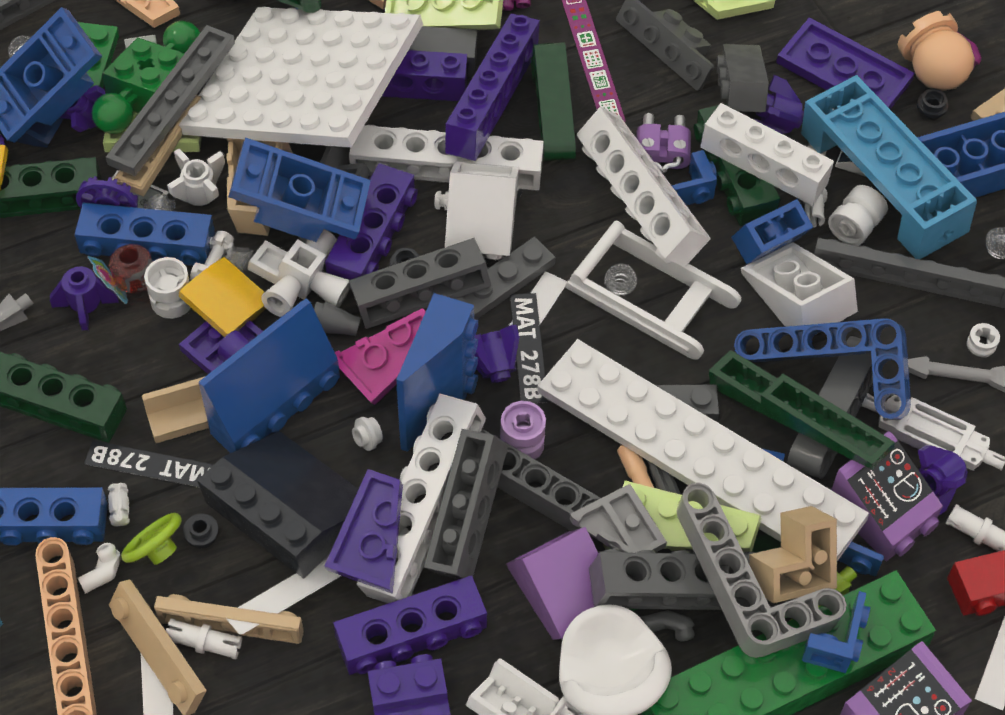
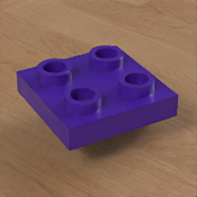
M249 320L240 330L232 331L223 337L206 321L179 343L182 353L209 374L263 331Z

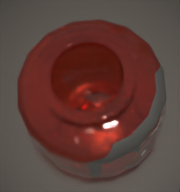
M138 244L123 245L117 248L110 256L109 267L114 284L120 290L127 293H137L147 288L144 275L147 267L153 261L150 252L145 247Z

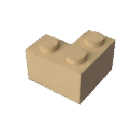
M813 506L781 512V547L749 554L750 567L766 599L772 603H778L799 598L820 589H836L837 519Z

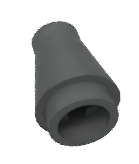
M327 301L324 304L316 302L314 310L326 334H342L356 337L361 317L354 316Z

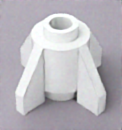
M180 149L174 151L181 174L179 178L167 185L169 193L173 197L195 206L207 205L219 196V192L215 185L225 164L224 155L219 151L208 158L206 163L198 159L189 161V158Z

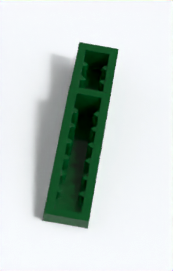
M732 350L709 369L710 385H717L718 392L872 470L895 448L893 440L785 374L776 378Z

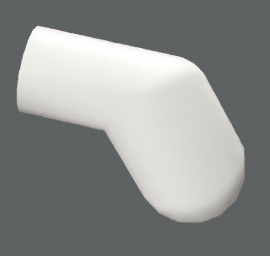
M112 543L100 545L96 551L99 557L96 568L78 577L85 594L115 578L121 557L120 552L116 550L115 545Z

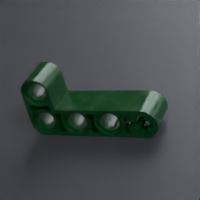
M565 42L533 44L531 73L533 84L536 85L541 141H544L543 161L575 159L576 145Z

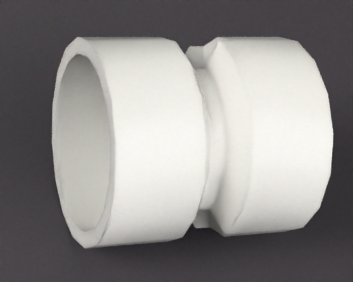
M857 185L846 196L843 205L838 206L829 217V228L842 242L859 246L887 214V202L872 187Z
M170 257L160 258L152 262L147 267L144 275L152 309L163 318L173 319L181 317L191 308L179 297V291L190 282L187 267L182 261Z

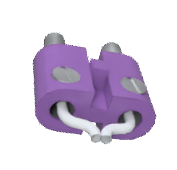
M650 113L643 116V125L638 127L636 131V138L660 171L667 172L668 168L682 169L687 167L691 160V131L685 127V117L677 115L674 118V125H668V130H660L661 124H654V115ZM659 162H666L663 169Z

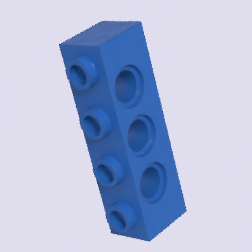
M83 203L74 235L79 252L89 256H114L125 260L132 258L148 260L152 257L153 262L160 258L170 257L182 261L185 265L193 266L196 262L205 264L212 249L209 243L211 237L215 236L212 215Z
M0 488V515H2L0 518V542L6 545H18L21 542H38L40 544L43 540L50 537H57L64 542H74L79 545L104 542L108 503L103 488ZM38 515L32 521H25L29 516ZM66 515H74L68 521H60Z

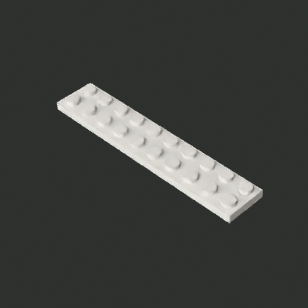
M578 339L537 386L540 395L688 486L692 483H702L709 486L720 505L760 515L759 529L780 542V513L813 506L837 519L838 561L868 520L869 513Z

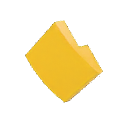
M225 257L210 265L179 291V297L223 337L232 331L240 330L249 320L252 322L266 309L261 300L262 294L265 292Z

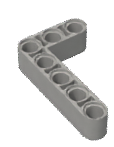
M692 483L686 487L677 506L678 519L732 632L745 654L755 658L763 657L808 640L810 633H827L834 629L846 611V601L840 592L831 588L820 589L770 608L712 489L702 483ZM688 502H697L701 504L703 509H695ZM704 533L714 534L719 541H710L705 537ZM719 565H728L733 569L734 574L725 573ZM735 597L746 599L750 603V607L741 606L737 603ZM818 606L827 607L832 612V615L823 614ZM785 618L796 620L800 628L789 626ZM751 630L761 631L767 640H758L753 636Z

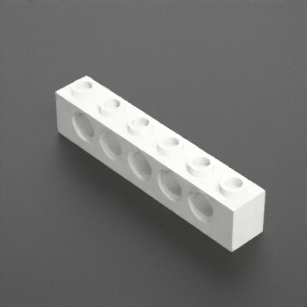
M599 107L576 134L584 145L582 147L583 152L597 163L596 170L598 173L609 180L612 184L610 187L611 191L627 205L625 208L626 212L642 226L640 232L657 247L655 250L657 256L667 264L673 262L685 267L711 238L622 118Z
M364 125L349 152L350 164L365 163L371 171L369 176H372L378 163L413 174L414 180L449 183L451 169L455 161L519 167L517 188L539 190L544 141L529 138L516 139L489 136L476 161L445 153L446 132Z
M439 394L436 403L430 407L425 429L422 435H419L415 440L414 454L411 461L402 470L400 475L403 491L396 554L398 561L395 565L393 594L357 582V586L367 597L391 603L412 595L425 564L461 429L481 432L486 417L478 404ZM453 432L449 438L441 440L446 433ZM439 463L435 470L428 471L431 465ZM426 494L421 502L414 503L418 496ZM412 526L407 534L400 536L401 531L405 527Z

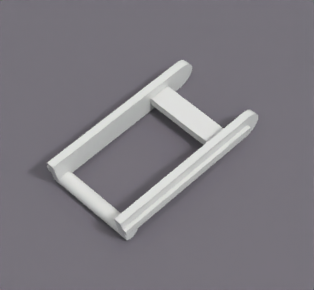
M614 221L571 275L565 288L688 358L699 359L704 353L702 345L694 338L683 333V331L708 298L728 308H736L741 302V296L732 287L690 264H687L685 267L673 262L667 264L657 256L655 252L657 247L654 244L626 230L621 222ZM612 244L690 286L665 322L587 279V276Z

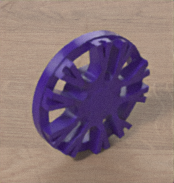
M94 176L93 178L90 177L88 182L84 180L80 184L76 195V202L80 209L83 203L138 208V195H133L130 192L131 187L129 185L126 186V183L123 182L122 185L117 184L118 179L112 180V177H109L108 181L98 180Z

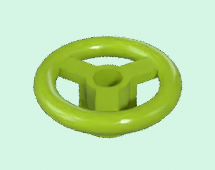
M170 513L147 526L123 549L121 554L122 560L126 563H132L147 555L154 565L163 562L177 549V546L170 537L179 528L182 521L181 516L178 513Z

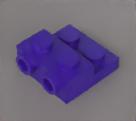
M423 654L413 657L411 664L397 666L394 661H383L374 666L375 670L368 671L374 715H451L441 658L433 660L431 655Z

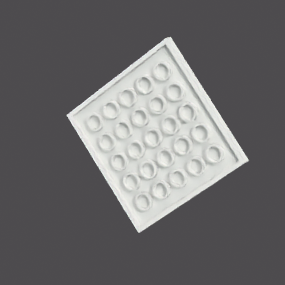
M257 7L235 40L234 46L198 95L201 96V99L189 109L188 114L179 123L182 135L245 139L246 137L258 141L351 148L422 28L421 16L405 13L329 11L322 9L317 12L308 13L296 8Z

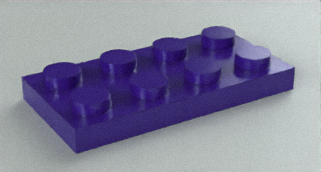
M810 17L778 54L776 61L777 64L825 90L858 75L889 109L893 107L913 81L915 74Z

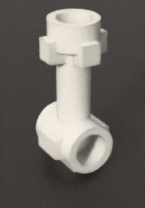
M217 231L215 236L211 237L209 244L212 249L205 264L196 262L193 265L190 280L220 260L225 253H232L234 238L231 234L225 231Z

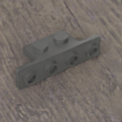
M625 0L616 17V21L695 90H702L714 70V65L703 56L707 54L711 47V44L703 38V34L699 30L688 26L682 20V16L674 10L667 9L652 12L639 0Z

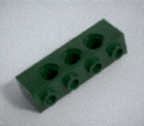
M719 105L698 111L697 123L693 126L694 135L698 142H702L704 125ZM704 150L708 161H713L716 167V184L720 191L724 190L727 197L728 211L731 216L735 215L740 227L778 209L780 198L772 184Z
M96 157L6 166L0 189V218L79 210L80 207L76 202V195L80 184L84 180L88 182V179L94 176L101 180Z
M0 352L1 407L107 443L110 442L127 411L122 392L108 384L101 386L92 383L79 374H72L71 376L59 372L49 364L39 365L30 362L16 353L9 355ZM24 382H28V383L25 384V385L19 386L20 384H22V383H24ZM55 392H60L59 394H57V395H55V396H50L51 394H53V393H55ZM84 403H91L88 406L80 407Z

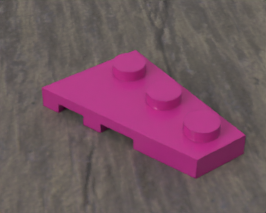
M423 308L386 326L385 330L369 338L364 337L356 341L354 346L342 352L339 350L335 352L339 368L372 404L376 405L397 384L398 374L426 311Z

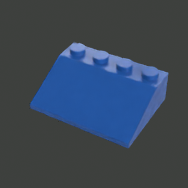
M436 293L431 298L396 379L401 450H410L414 446L417 437L422 435L427 424L428 411L436 403L439 394L465 400L467 393H474L478 381V375L474 374L478 364V357H475L478 339L474 338L478 328V320L474 319L473 304Z
M305 298L198 382L210 434L230 453L263 439L270 433L282 429L291 416L298 411L305 410L323 390H330L337 383L338 378H340L337 356L311 302Z

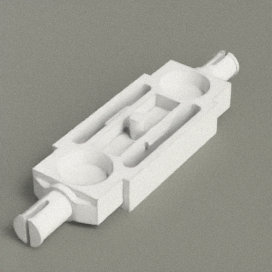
M867 393L862 407L878 413L874 405V396ZM893 395L885 402L886 411L893 414L900 409L901 400L897 395ZM913 397L911 398L910 411L904 418L890 420L881 415L879 417V428L890 431L896 439L918 449L925 445H932L958 454L964 460L967 468L972 471L981 465L982 462L1001 471L1005 465V457L989 450L990 438L974 431V425Z

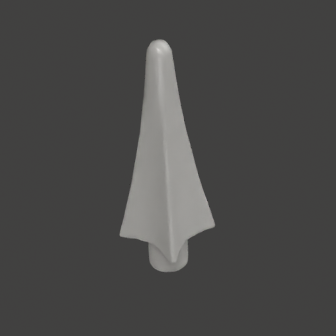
M26 293L17 300H14L8 294L0 303V331L28 319L23 311L34 303Z

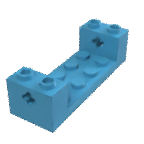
M858 75L805 101L802 136L820 154L838 145L901 213L902 218L897 239L915 259H921L970 231L977 199Z

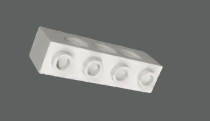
M720 103L704 125L701 142L702 149L812 206L829 182L834 164L833 160Z

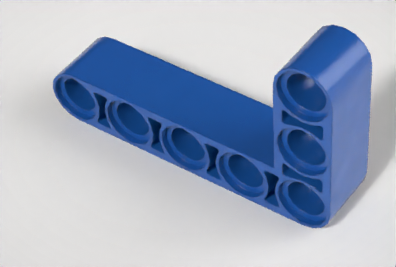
M891 319L750 329L742 331L735 339L734 347L736 353L751 362L871 354L876 411L882 417L890 420L902 419L910 411L911 398L906 333L900 324ZM886 327H894L897 333L895 340L891 344H883L880 339V333ZM859 329L862 335L861 342L855 347H849L846 342L848 332ZM819 332H824L827 335V344L822 349L815 350L812 344L813 337ZM791 335L793 346L788 352L783 353L779 348V341L783 336ZM757 337L760 343L759 350L755 354L749 355L746 351V344L751 338ZM891 360L896 361L899 367L898 374L892 379H886L882 372L884 364ZM890 395H898L901 400V407L896 413L890 414L885 409V401Z

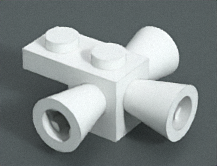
M323 229L317 242L307 240L305 244L297 239L288 252L266 240L250 259L247 269L274 283L261 297L262 303L268 311L282 317L293 308L297 296L304 300L312 290L325 301L337 307L341 306L351 287L349 280L322 272L324 262L337 240L331 232Z

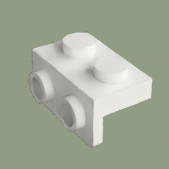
M498 659L494 663L489 677L469 696L466 706L479 715H550L559 699L504 660Z

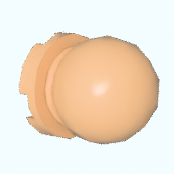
M936 11L912 23L915 29L907 37L902 34L897 45L904 59L912 62L917 79L927 88L939 89L941 91L956 89L963 84L974 68L975 57L970 42L957 32L958 25L950 13L947 16H943L941 11Z

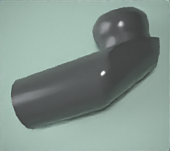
M665 610L641 616V619L652 632L664 629L675 630V638L680 642L691 640L695 635L692 628L694 626L692 619L677 612Z

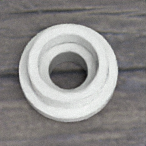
M360 417L355 420L352 435L356 444L367 451L375 449L377 444L381 443L383 439L382 430L378 422L373 417Z

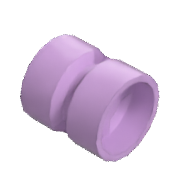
M518 401L510 404L501 415L500 439L531 458L537 459L544 450L546 426L544 411L530 401Z

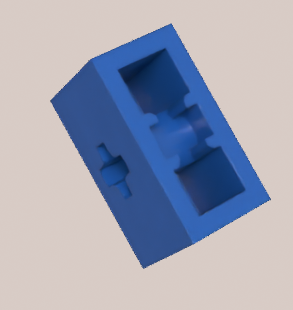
M796 199L745 224L731 238L748 265L800 239L813 228V225L800 202Z

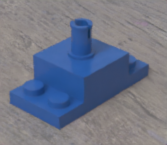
M63 7L0 68V131L7 141L15 143L36 121L51 126L94 84L86 72L102 58V55L70 11Z
M245 137L228 197L256 206L254 222L313 242H317L323 229L356 239L359 234L371 180Z

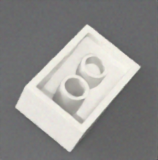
M794 242L741 268V274L785 327L841 322L858 312L854 278Z

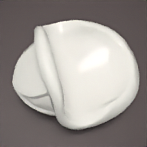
M599 605L583 611L569 624L561 644L559 682L565 699L575 709L586 715H638L653 706L666 691L672 672L669 654L656 635L636 613L618 605Z

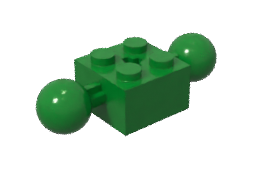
M187 21L174 22L164 32V46L137 37L102 73L106 94L100 96L92 107V119L95 125L101 131L109 134H117L126 130L132 122L133 111L139 113L198 37L200 34L199 29Z

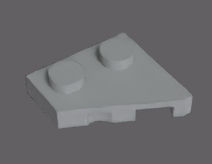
M631 484L570 514V521L578 528L586 527L589 535L611 549L637 553L641 550H654L658 552L666 548L667 541Z

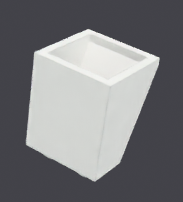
M455 161L449 179L445 247L475 238L485 258L500 260L504 256H510L519 167Z

